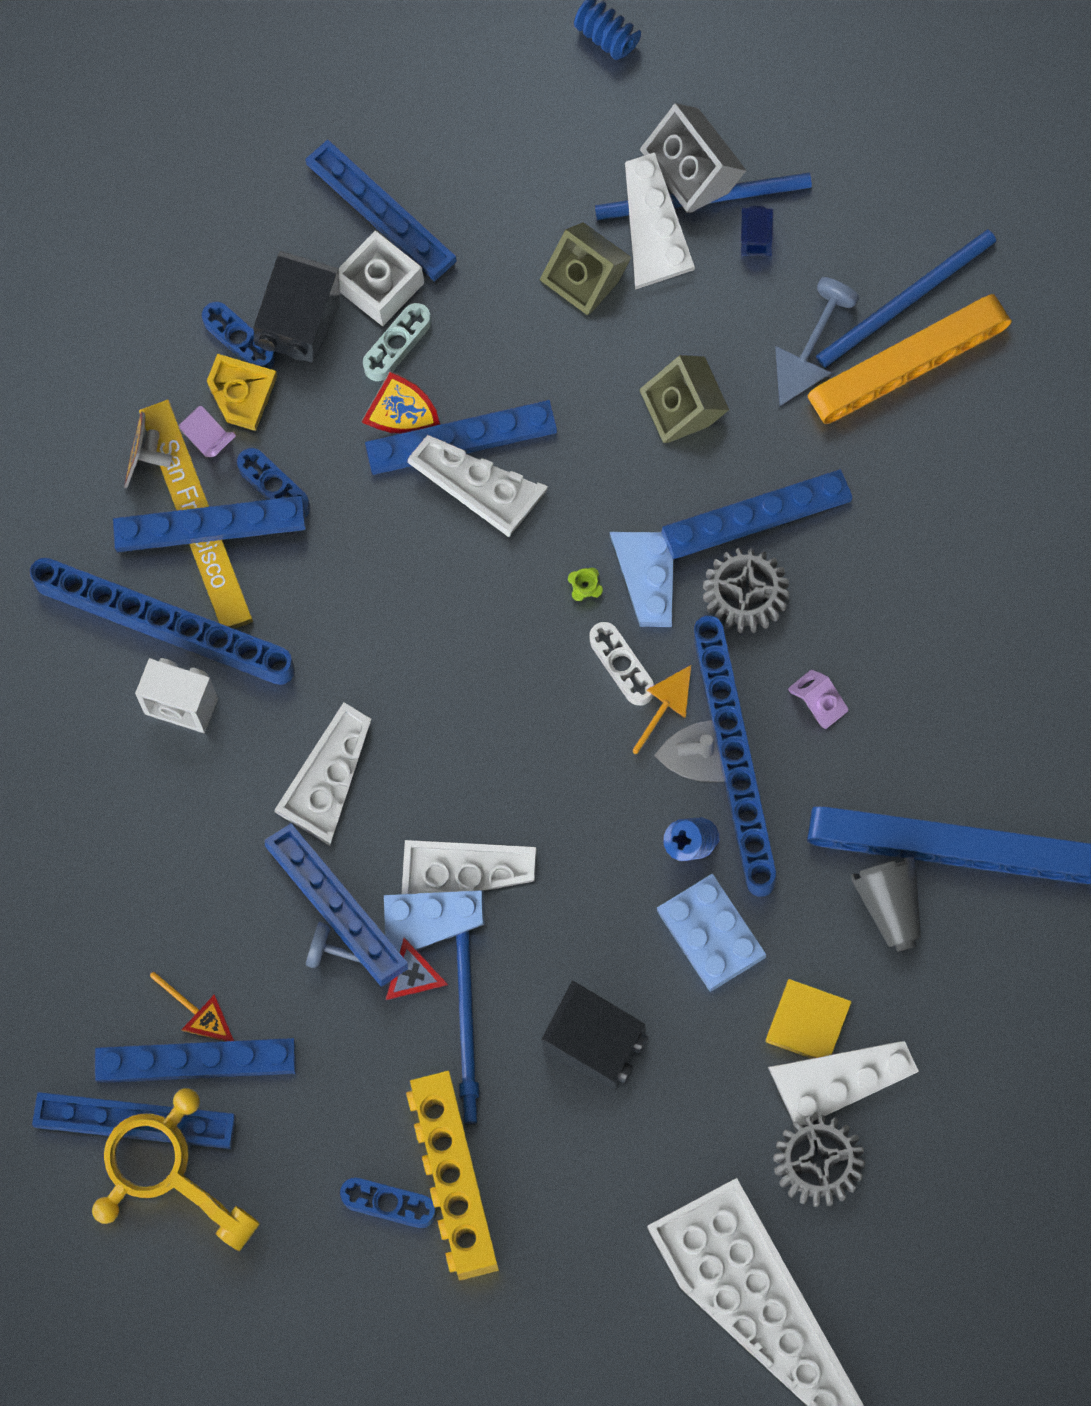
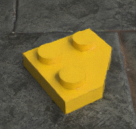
M217 354L207 378V384L226 422L256 431L275 384L277 372Z

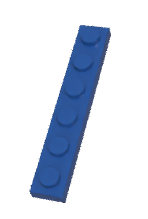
M328 139L305 159L306 164L399 250L420 265L422 271L434 282L457 262L456 256Z
M550 400L367 441L365 446L372 475L411 467L412 465L408 463V458L427 435L460 448L466 452L465 454L555 434L557 433Z
M841 469L663 526L661 532L672 559H677L852 501L853 496Z
M302 496L113 518L114 544L117 552L306 530L304 500Z
M292 823L265 839V847L381 987L408 970L407 961Z
M294 1038L95 1048V1081L97 1083L296 1074Z
M37 1092L32 1126L41 1129L109 1136L120 1122L131 1116L150 1113L166 1118L174 1107ZM196 1110L190 1115H184L177 1127L183 1133L187 1145L232 1149L236 1115ZM151 1126L135 1127L123 1136V1138L172 1143L164 1132Z

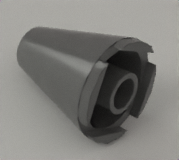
M914 857L904 858V861L899 863L891 861L859 871L860 874H851L852 883L888 947L896 946L897 952L916 947L915 940L921 938L917 872Z

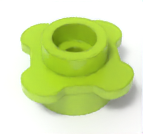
M583 568L573 571L568 575V582L573 587L572 598L575 601H582L585 597L590 596L597 598L602 595L603 588L598 583L599 572L596 568ZM587 582L588 586L584 587L582 584Z

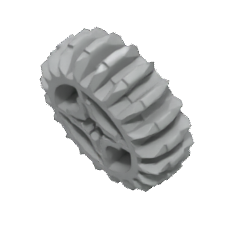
M738 547L735 557L725 552L723 554L724 562L715 559L713 562L715 569H708L706 577L709 580L703 581V589L707 591L703 594V601L709 603L707 605L708 613H716L715 617L721 622L726 619L725 628L728 630L734 624L738 625V632L740 634L744 631V626H750L751 632L755 633L756 624L759 623L763 628L767 629L769 627L768 618L777 622L779 619L777 611L784 612L786 609L784 601L789 599V591L786 590L789 587V579L783 578L785 575L783 567L776 568L777 559L774 557L766 561L767 553L765 551H762L759 556H754V549L752 547L749 548L748 555H742V550ZM738 571H743L739 577L728 578L727 581H725V579L731 574ZM757 572L764 576L771 586H766L765 582L755 579L753 573ZM749 580L750 593L746 594V600L743 601V587H746V581ZM721 594L735 600L739 605V609L727 604ZM765 600H768L761 607L749 610L754 603H764Z
M824 1115L819 1116L818 1124H813L811 1116H807L805 1118L806 1127L803 1128L798 1121L793 1122V1128L796 1134L785 1129L783 1136L788 1142L777 1141L776 1148L784 1153L774 1154L773 1161L782 1164L775 1167L774 1172L775 1175H786L780 1180L779 1184L781 1187L792 1184L788 1192L790 1197H794L799 1191L802 1193L800 1197L801 1204H805L808 1196L814 1197V1207H819L820 1198L825 1197L828 1206H832V1195L835 1194L840 1201H844L846 1196L842 1188L853 1193L856 1190V1186L851 1180H862L863 1175L855 1169L865 1167V1161L856 1158L864 1154V1148L859 1146L852 1147L859 1141V1137L855 1134L846 1138L850 1131V1126L846 1124L840 1130L836 1129L838 1126L837 1118H833L829 1126L825 1125ZM820 1137L834 1140L843 1150L839 1151L838 1148L829 1149L824 1147ZM808 1139L810 1151L806 1155L799 1157L798 1161L791 1162L794 1149L802 1141ZM815 1147L818 1155H822V1159L824 1157L827 1158L824 1162L823 1175L821 1168L816 1167V1163L812 1164L814 1162ZM847 1160L848 1165L843 1175L837 1181L830 1184L829 1170L839 1165L840 1161ZM800 1171L801 1174H813L820 1186L804 1182L795 1172Z

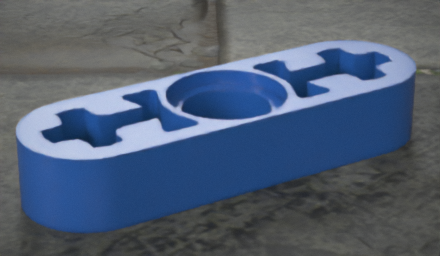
M212 302L204 307L202 319L205 328L241 361L268 369L273 367L275 363L274 352L266 351L254 345V330L230 308L221 302ZM213 313L217 316L222 315L223 321L227 325L225 329L218 320L212 321L211 315ZM235 331H244L247 334L246 340L239 344L231 342L230 336ZM252 344L254 350L259 354L265 352L266 359L264 361L261 359L255 361L254 353L249 349Z
M255 448L245 449L239 454L237 466L240 474L267 500L285 498L287 492L289 497L302 496L305 518L308 516L310 503L306 493L269 458ZM247 460L252 462L257 460L258 467L263 472L260 477L253 467L247 468ZM270 478H279L283 482L281 488L274 492L268 491L265 488V483Z
M361 1178L348 1179L340 1189V1197L343 1204L348 1209L417 1228L428 1227L436 1218V1208H434L433 1201L422 1194ZM356 1186H360V1190L364 1195L372 1196L371 1190H377L372 1199L373 1207H367L369 1200L364 1198H357L356 1202H352L350 1195L347 1194L348 1191H354ZM386 1194H392L398 1199L397 1207L390 1212H385L379 1208V1200ZM404 1198L409 1199L407 1202L409 1207L419 1208L420 1204L424 1203L426 1210L430 1212L429 1215H422L421 1220L416 1219L413 1211L405 1209V1216H400L404 1208Z

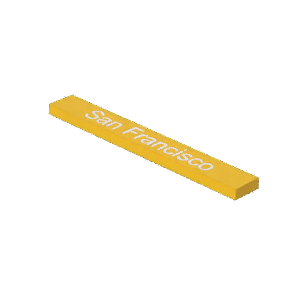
M169 400L140 409V414L141 411L145 413L146 431L156 430L159 432L157 452L172 455L170 467L160 466L176 510L209 507ZM222 540L189 544L219 623L233 629L252 623V617Z

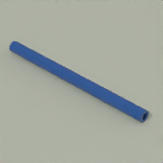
M808 172L736 183L729 194L711 203L812 188L811 175ZM673 193L669 194L674 209L683 208ZM628 200L595 205L597 221L629 216Z
M988 229L818 353L816 359L823 368L829 366L996 243L994 234Z

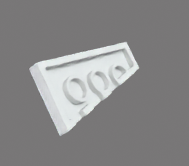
M655 152L626 161L625 171L636 290L693 271L695 266Z
M427 435L410 455L408 463L508 537L511 536L547 491L548 486L539 482L537 484L523 479V475L513 471L509 473L493 466V463L488 460L474 458L465 454L466 452L460 448Z
M343 702L275 808V813L330 846L371 723V718Z
M405 840L401 894L487 891L534 882L537 848Z
M905 1041L768 1067L792 1121H798L802 1127L806 1125L805 1118L807 1116H811L813 1121L818 1120L820 1115L826 1116L919 1072Z

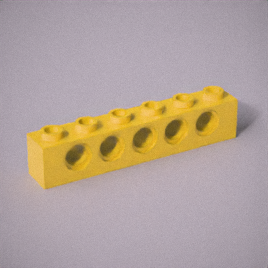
M449 1070L410 1080L412 1091L406 1092L410 1111L417 1110L420 1122L415 1123L414 1128L418 1143L425 1142L428 1153L422 1156L426 1176L433 1174L435 1187L429 1188L434 1208L441 1206L443 1219L437 1220L442 1240L449 1239L451 1252L445 1253L450 1273L457 1272L459 1281L499 1271ZM433 1105H439L444 1108L443 1114L436 1119L426 1116L427 1110ZM441 1137H448L452 1140V1144L447 1150L439 1151L434 1148L436 1140ZM448 1169H456L460 1172L458 1180L453 1183L444 1182L442 1175ZM463 1201L468 1204V1209L462 1215H453L450 1212V1207L453 1203ZM466 1233L473 1234L476 1237L473 1246L462 1248L458 1245V1239L461 1235Z

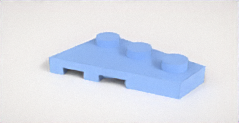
M610 532V538L618 557L639 626L672 627L673 559L662 532Z
M484 891L384 895L385 936L398 952H400L404 937L418 951L428 945L485 924Z

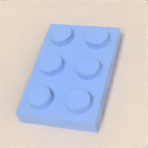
M713 874L657 907L658 914L710 992L766 958V953Z

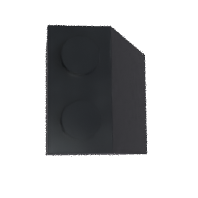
M279 251L253 327L254 345L266 351H276L289 355L295 360H305L313 363L340 306L339 268Z
M572 981L541 1040L545 1056L616 1090L620 1082L625 1084L629 1079L634 1067L630 1062L635 1053H642L649 1036L645 1035V1023L579 983Z

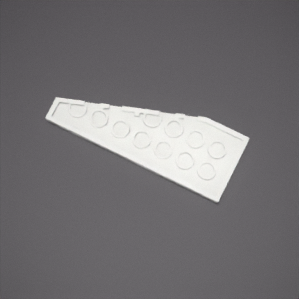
M737 1178L647 1226L679 1287L807 1406H864Z

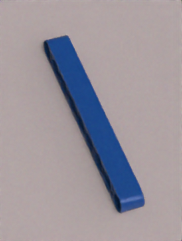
M40 558L31 565V579L38 592L45 596L274 684H286L294 677L295 668L291 655L283 647L50 558ZM48 572L54 573L51 579L40 581V577ZM73 584H82L80 590L76 592L68 591ZM105 594L111 595V598L106 603L97 602L100 596ZM134 605L140 606L139 611L135 614L126 613L129 607ZM169 617V621L166 624L160 626L155 624L158 618ZM189 628L199 629L194 636H184L185 631ZM218 639L228 640L227 644L221 648L213 647V644ZM248 650L257 651V654L252 659L242 658V655ZM278 661L287 663L281 670L271 669L272 665Z
M703 616L696 621L694 626L695 647L746 886L753 895L765 897L772 893L776 886V869L723 625L717 617ZM706 630H712L717 635L712 639H705L701 636V633ZM711 660H719L724 665L721 668L712 669L707 666V663ZM718 690H726L730 693L725 699H718L713 694ZM724 720H732L737 725L733 729L726 730L720 726V723ZM731 750H738L743 756L738 760H731L726 754ZM743 780L750 787L744 791H739L733 787V784L736 781ZM744 811H751L756 814V818L746 822L739 815ZM750 842H758L763 846V849L757 853H752L746 849V845ZM757 873H765L770 879L764 884H759L752 877Z
M813 807L811 810L807 841L815 846L898 858L914 857V860L1091 884V844L831 807Z

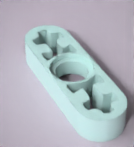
M420 303L408 305L363 358V367L369 379L373 381L385 380L389 371L393 372L429 330L431 316L425 305ZM421 314L423 322L416 321L411 326V316L418 317ZM409 327L411 329L412 335H410V333L407 331ZM399 335L404 337L406 343L403 347L394 349L389 346L388 342L393 336ZM382 349H384L387 353L385 357ZM383 359L384 368L377 367L373 370L372 362L379 363Z

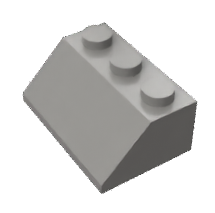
M675 103L639 149L644 156L655 152L665 184L686 212L689 213L729 194L747 171L700 109Z

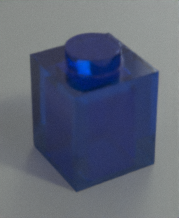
M759 205L742 208L741 256H772L773 209H767Z

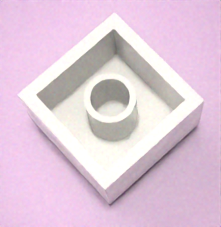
M374 231L339 267V292L381 326H384L424 284L422 267L377 231Z
M149 658L135 692L145 715L202 733L206 731L218 700L211 679L206 672L196 668H190L188 671L179 668L175 662L160 658L159 661Z

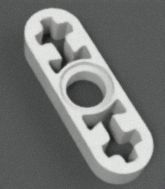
M600 622L594 625L590 631L591 647L623 694L634 705L641 706L649 703L654 695L649 693L647 689L654 686V683L617 628L608 622ZM599 633H603L605 636L611 634L610 643L614 650L610 653L604 641L598 643ZM625 656L629 658L631 666L625 671L616 670L612 664L617 657ZM633 675H635V680L640 686L647 685L644 695H641L639 692L633 694L634 685L630 679Z

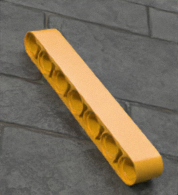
M994 294L987 295L818 385L807 397L823 423L830 424L1001 333L1011 324L1012 320Z

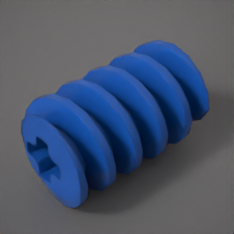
M585 0L575 16L574 27L578 31H583L587 38H592V42L596 45H601V49L606 53H610L613 59L620 60L627 56L637 46L641 38V31L638 30L631 34L634 28L631 22L622 27L625 21L622 15L613 20L616 14L613 8L604 13L607 6L604 1L595 6L597 0Z
M703 817L679 819L671 823L664 834L666 852L672 858L679 861L705 858L713 852L720 841L716 825Z

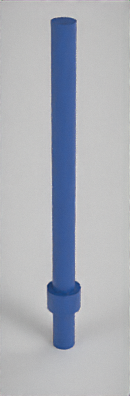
M469 931L456 935L462 1066L459 1098L463 1099L464 1124L472 1125L477 1123L476 1098H479V1083L475 1081Z

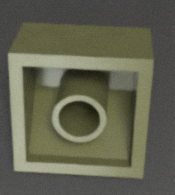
M582 222L565 229L539 280L583 313L589 315L617 285L632 257Z
M679 355L639 389L663 443H669L705 429L729 411L705 356Z

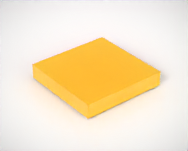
M788 979L767 1034L766 1043L810 1059L832 1055L851 1006V1001Z

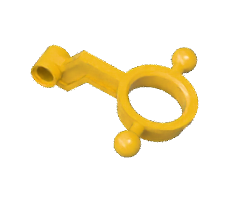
M183 1088L177 1091L173 1098L174 1108L166 1118L157 1114L144 1113L131 1116L120 1122L109 1135L104 1150L105 1168L116 1186L107 1197H101L93 1204L92 1214L95 1220L102 1224L113 1222L119 1214L118 1204L126 1193L139 1198H153L175 1188L220 1225L215 1234L229 1246L240 1252L260 1223L238 1206H235L230 1212L220 1201L184 1175L188 1165L189 1152L186 1139L177 1125L184 1115H190L198 1109L200 1098L197 1092L190 1088ZM151 1126L164 1132L173 1144L175 1150L173 1169L166 1179L156 1185L140 1186L127 1180L118 1168L116 1161L118 1144L122 1137L135 1127Z

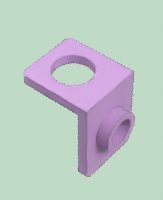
M198 406L179 424V429L205 457L216 456L236 437L234 432H225L202 406Z
M810 670L788 688L791 694L804 699L816 720L824 729H827L848 712V707L829 677L819 672ZM814 680V682L811 685L801 689V687L805 683Z

